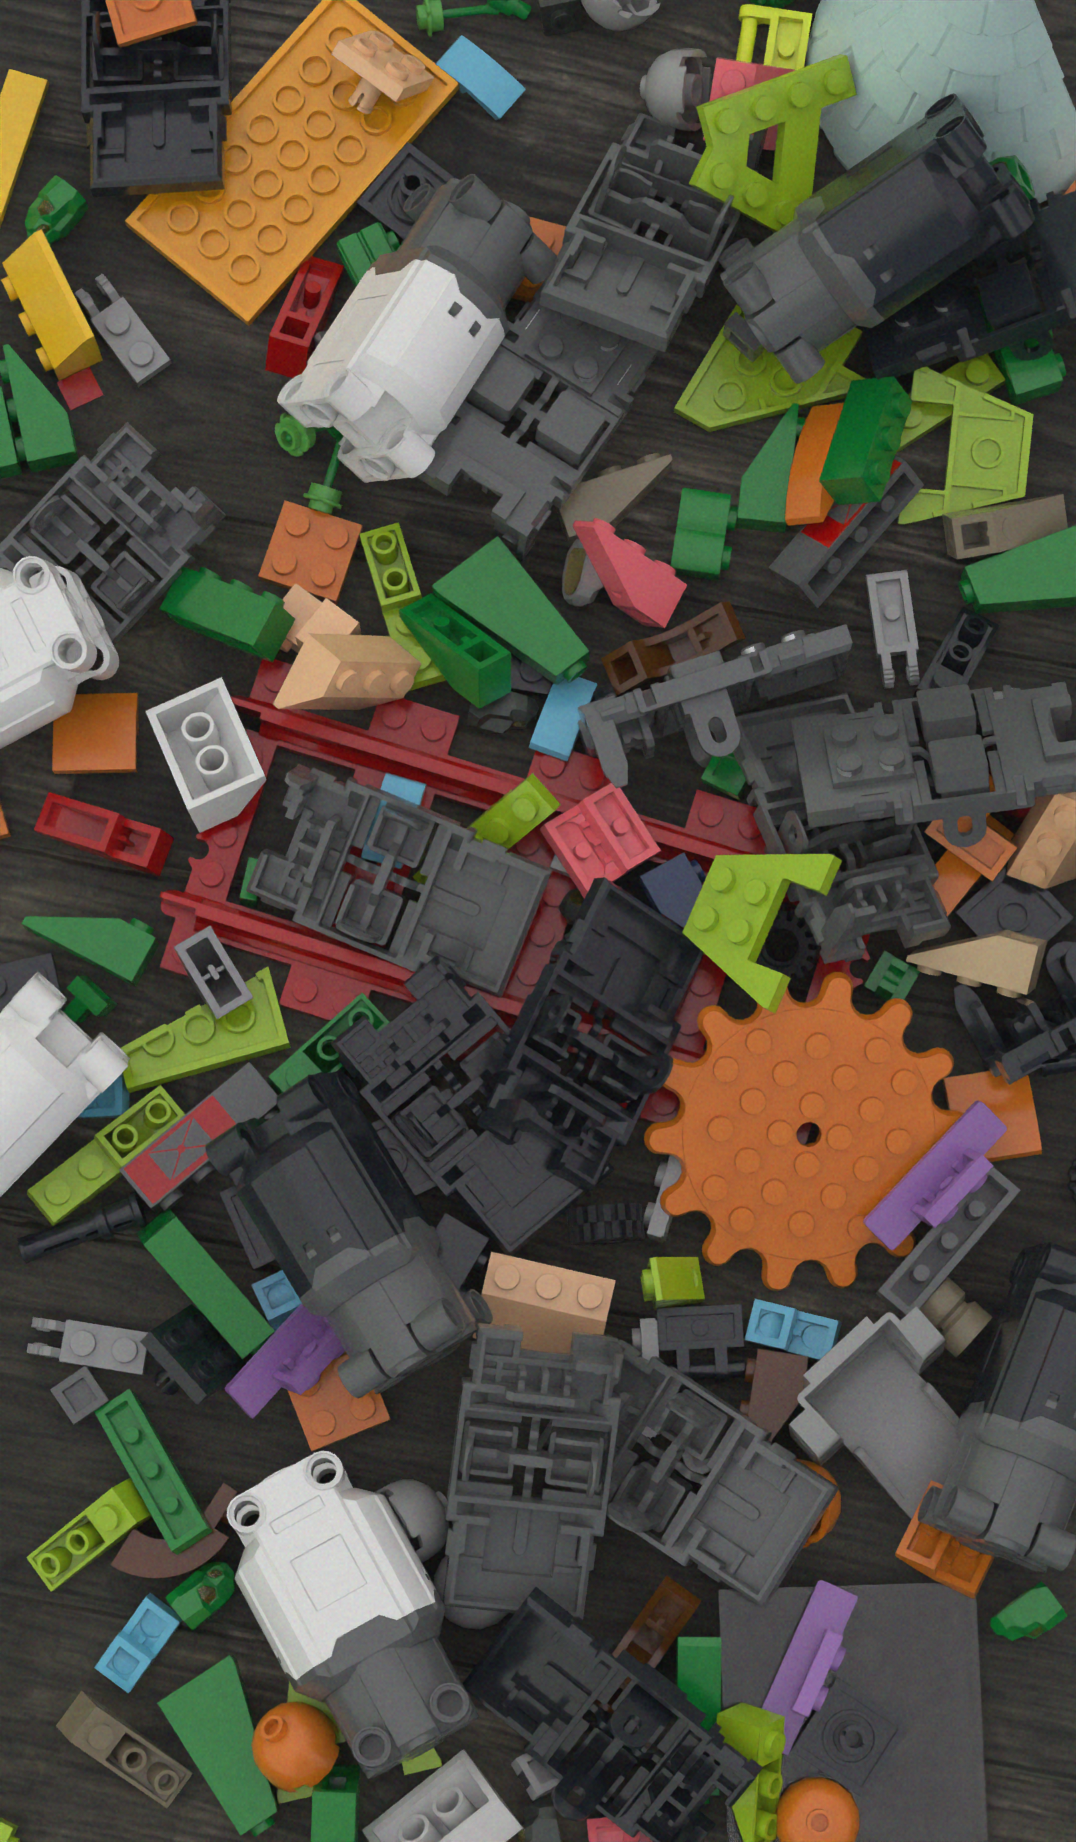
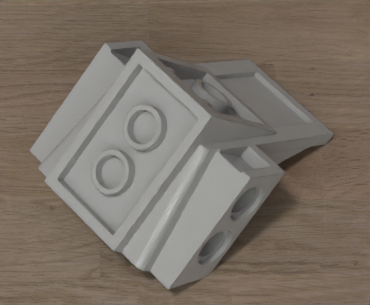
M917 1306L901 1321L891 1312L886 1313L875 1324L866 1316L803 1375L804 1390L799 1393L797 1400L805 1410L789 1424L791 1438L818 1465L822 1466L844 1445L911 1520L930 1481L933 1480L944 1485L960 1444L955 1433L960 1420L936 1389L919 1376L943 1353L946 1340Z

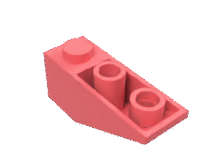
M594 518L592 522L575 520L573 528L613 605L644 626L665 628L687 587L686 583L675 577L676 570L662 561H652L646 557V549L628 539L623 541L614 535L616 529L601 519Z

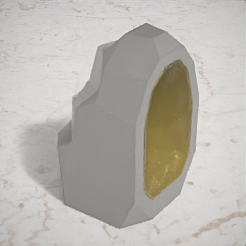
M576 539L567 553L562 575V593L568 604L582 607L594 602L599 590L604 586L581 541Z

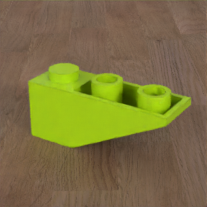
M698 1257L649 1258L647 1269L642 1270L640 1277L644 1302L652 1301L654 1310L657 1308H670L704 1302L705 1296Z
M129 1478L108 1490L26 1558L52 1592L128 1536L133 1528L137 1529L152 1515L132 1479Z
M741 1702L717 1713V1724L722 1727L719 1733L725 1737V1742L747 1758V1760L753 1759L763 1768L732 1806L743 1842H771L776 1839L777 1815L775 1811L783 1784L781 1764L782 1752L786 1743L784 1735L785 1716Z

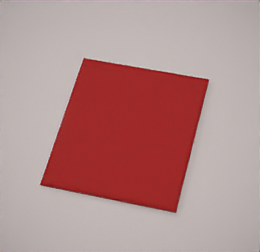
M90 367L57 382L70 411L103 396Z

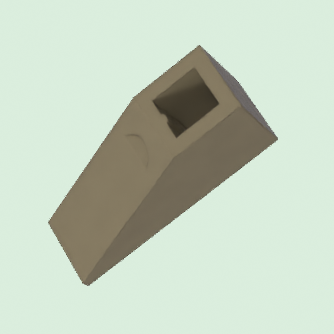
M659 453L649 454L638 459L635 466L622 469L621 466H612L600 471L597 478L585 482L581 479L563 507L560 509L555 506L568 547H571L576 539L579 540L573 528L575 520L592 522L594 518H598L615 528L672 471L673 459L671 454L663 457Z
M1063 494L942 514L947 554L955 559L1010 550L1068 528Z
M83 1691L80 1692L56 1725L71 1743L165 1808L169 1807L193 1774L143 1734Z

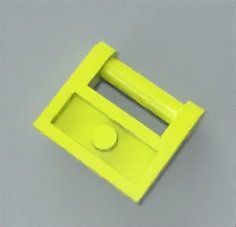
M745 4L740 7L738 19L742 24L736 60L752 63L757 26L759 24H768L770 26L763 65L794 70L804 67L812 13Z

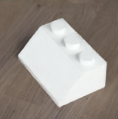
M222 677L146 711L186 808L199 833L237 817L267 779Z
M463 1749L362 1831L369 1842H507L523 1827Z

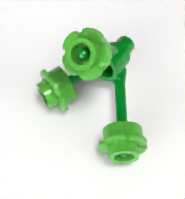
M423 0L422 5H416V18L418 29H426L427 35L432 36V32L444 31V19L482 14L498 15L501 12L506 16L513 14L525 20L531 11V6L521 0H487L486 5L442 10L441 0Z
M283 413L280 416V423L275 424V434L280 446L292 456H302L303 452L313 447L316 441V433L327 430L332 438L336 440L323 485L311 482L308 493L303 494L304 498L310 500L308 508L331 515L333 507L341 509L343 506L339 504L343 492L332 488L340 463L337 454L341 446L338 443L343 438V435L334 426L330 428L303 427L292 415Z

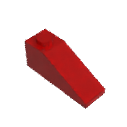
M311 256L300 266L270 332L265 370L290 378L303 373L308 365L307 361L316 349L314 336L325 329L344 272V265Z

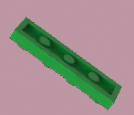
M129 1388L94 1411L170 1550L178 1555L213 1532L136 1393Z

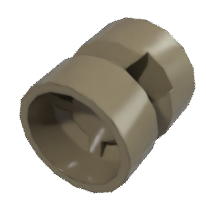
M947 1277L919 1310L945 1338L944 1348L956 1358L987 1325L992 1316L977 1302L966 1303L964 1301L965 1292Z

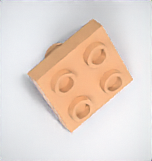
M370 30L339 40L331 54L362 77L355 91L349 97L348 102L353 107L357 102L360 103L357 110L365 114L372 112L382 92L397 102L427 91L434 79L431 74L424 70L425 65L419 59L409 54L403 55L392 47L393 41L389 37L378 31Z

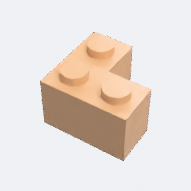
M296 583L282 599L285 602L283 608L295 618L291 629L280 647L286 653L290 649L299 653L308 633L361 635L358 621L327 598L320 602Z

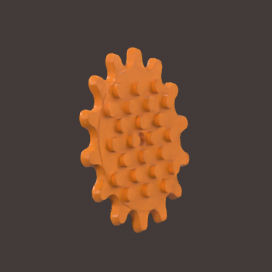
M842 972L828 974L821 984L817 997L809 1002L804 1003L794 1000L789 994L787 987L776 1014L763 1008L758 1003L755 1012L750 1017L742 1020L729 1016L720 1006L709 1005L703 1008L698 1014L697 1026L707 1041V1050L704 1056L694 1062H685L673 1058L671 1073L663 1084V1087L673 1091L678 1096L680 1109L673 1119L667 1122L653 1123L644 1133V1143L648 1150L655 1154L672 1155L678 1159L681 1165L679 1179L667 1187L660 1196L662 1210L672 1217H679L693 1211L705 1214L710 1220L711 1229L702 1245L704 1259L709 1264L720 1266L726 1264L740 1250H753L762 1259V1282L768 1289L773 1291L786 1289L793 1279L797 1266L806 1261H816L821 1264L825 1269L828 1281L833 1286L847 1288L856 1281L858 1275L857 1254L861 1248L868 1244H878L894 1257L908 1256L916 1245V1239L912 1231L894 1250H891L864 1225L863 1220L963 1115L960 1111L941 1109L933 1101L932 1092L934 1086L948 1076L953 1069L954 1060L950 1052L944 1048L936 1047L926 1052L916 1053L910 1051L904 1043L903 1035L912 1019L913 1013L908 1002L901 998H893L888 1000L877 1012L868 1015L862 1014L855 1009L852 1003L853 983ZM806 1122L817 1124L819 1135L815 1143L803 1144L798 1141L796 1133L802 1124Z

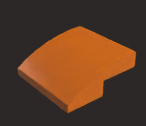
M138 693L76 694L71 712L53 721V773L137 772V735H139Z
M990 1071L943 1078V1088L948 1110H956L964 1114L975 1101L979 1100L1006 1125L1007 1131L983 1155L989 1162L1042 1154L1038 1121L1028 1075L1010 1085L1005 1082L1002 1075L995 1078Z
M931 1480L895 1552V1556L935 1581L975 1599L995 1557L970 1549L956 1541V1537L918 1521V1512L929 1488L934 1485L942 1489L944 1486Z

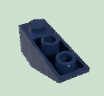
M682 853L641 875L639 884L654 911L681 929H684L706 876L696 859L689 862L685 853Z

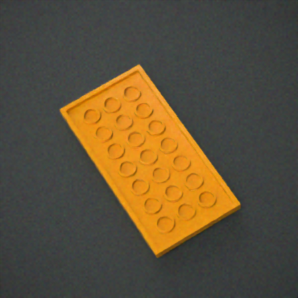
M322 0L232 100V114L225 116L227 118V141H223L225 150V190L148 194L125 220L126 226L246 325L250 326L293 278L300 266L316 252L355 208L357 201L407 142L411 144L460 89L459 83L357 0ZM371 30L381 32L393 41L392 47L403 55L409 54L419 59L425 65L424 70L431 74L434 79L427 91L397 102L382 92L372 112L365 114L357 110L360 103L357 102L353 107L348 102L349 97L355 91L362 77L331 54L339 40Z

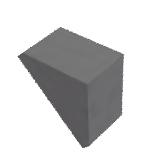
M211 926L174 947L194 988L216 1019L253 998Z

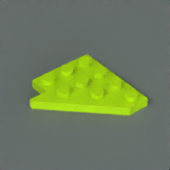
M737 304L729 318L737 312L745 320L744 312ZM723 326L674 407V413L704 430L712 432L786 413L793 403H798L799 409L846 398L851 381L865 379L844 367V364L861 338L862 331L855 327L821 350L819 353L825 360L823 367L808 380L796 384L773 352L769 353L765 348L764 352L752 363L723 336Z

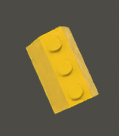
M42 229L34 232L2 263L7 277L1 279V282L11 302L19 299L24 309V312L18 314L28 337L36 334L42 347L35 351L45 372L53 369L60 381L103 359L92 330Z

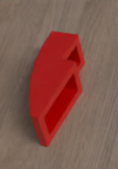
M48 792L34 831L67 845L156 876H160L174 840L172 836L160 828L130 820L119 813Z

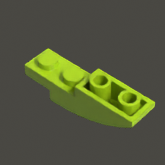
M399 522L360 533V539L388 634L421 663L409 691L445 681L446 679L399 617L400 609L422 598Z
M532 773L513 790L511 789L466 829L470 827L477 829L475 837L481 839L482 842L483 839H487L509 849L551 815L561 804ZM420 869L412 877L417 882L425 885L428 876L421 874Z
M159 1085L98 1132L90 1143L28 1189V1197L52 1226H55L83 1203L86 1205L123 1174L119 1169L185 1115L164 1088Z

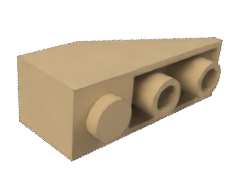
M1003 930L917 949L907 955L906 962L917 964V970L925 974L940 976L942 972L957 975L959 983L974 987H980L982 983L996 986L997 993L1001 995L1021 998L1022 994L1027 995L1036 988L1047 940L1010 930Z

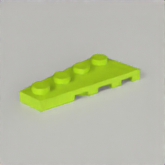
M267 966L255 973V977L244 982L253 998L219 1019H216L206 1004L202 1006L199 1004L186 1011V1015L168 1025L163 1024L121 1047L120 1049L130 1058L128 1067L123 1071L128 1092L139 1091L291 1048L269 967Z

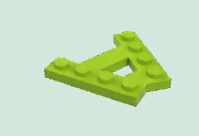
M839 54L696 106L707 147L692 175L689 185L723 204L728 195H733L732 209L773 232H777L790 223L794 217L795 207L812 196L821 108L857 95L847 55ZM778 124L771 181L747 167L749 137L752 133Z

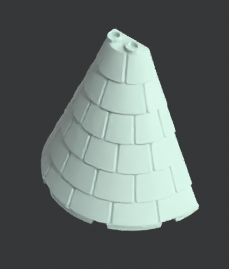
M1034 0L820 1L812 24L810 38L808 39L806 66L839 54L847 55L857 95L821 108L819 129H823L833 146L835 157L847 171L903 131L925 117L926 111L938 100L955 93L985 135L983 138L987 149L983 155L987 161L991 162L999 157L1016 155L1025 166L1032 180L1035 191L1034 198L1036 197L1039 203L1047 200L1046 193L1054 191L1055 195L1062 192L1065 193L1076 180V110L1062 80L1064 78L1063 72Z

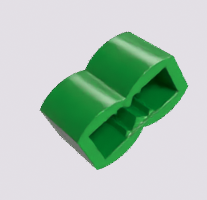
M682 488L671 559V567L676 570L677 575L719 581L720 570H729L732 547L724 545L726 530H735L738 507L730 506L731 494Z

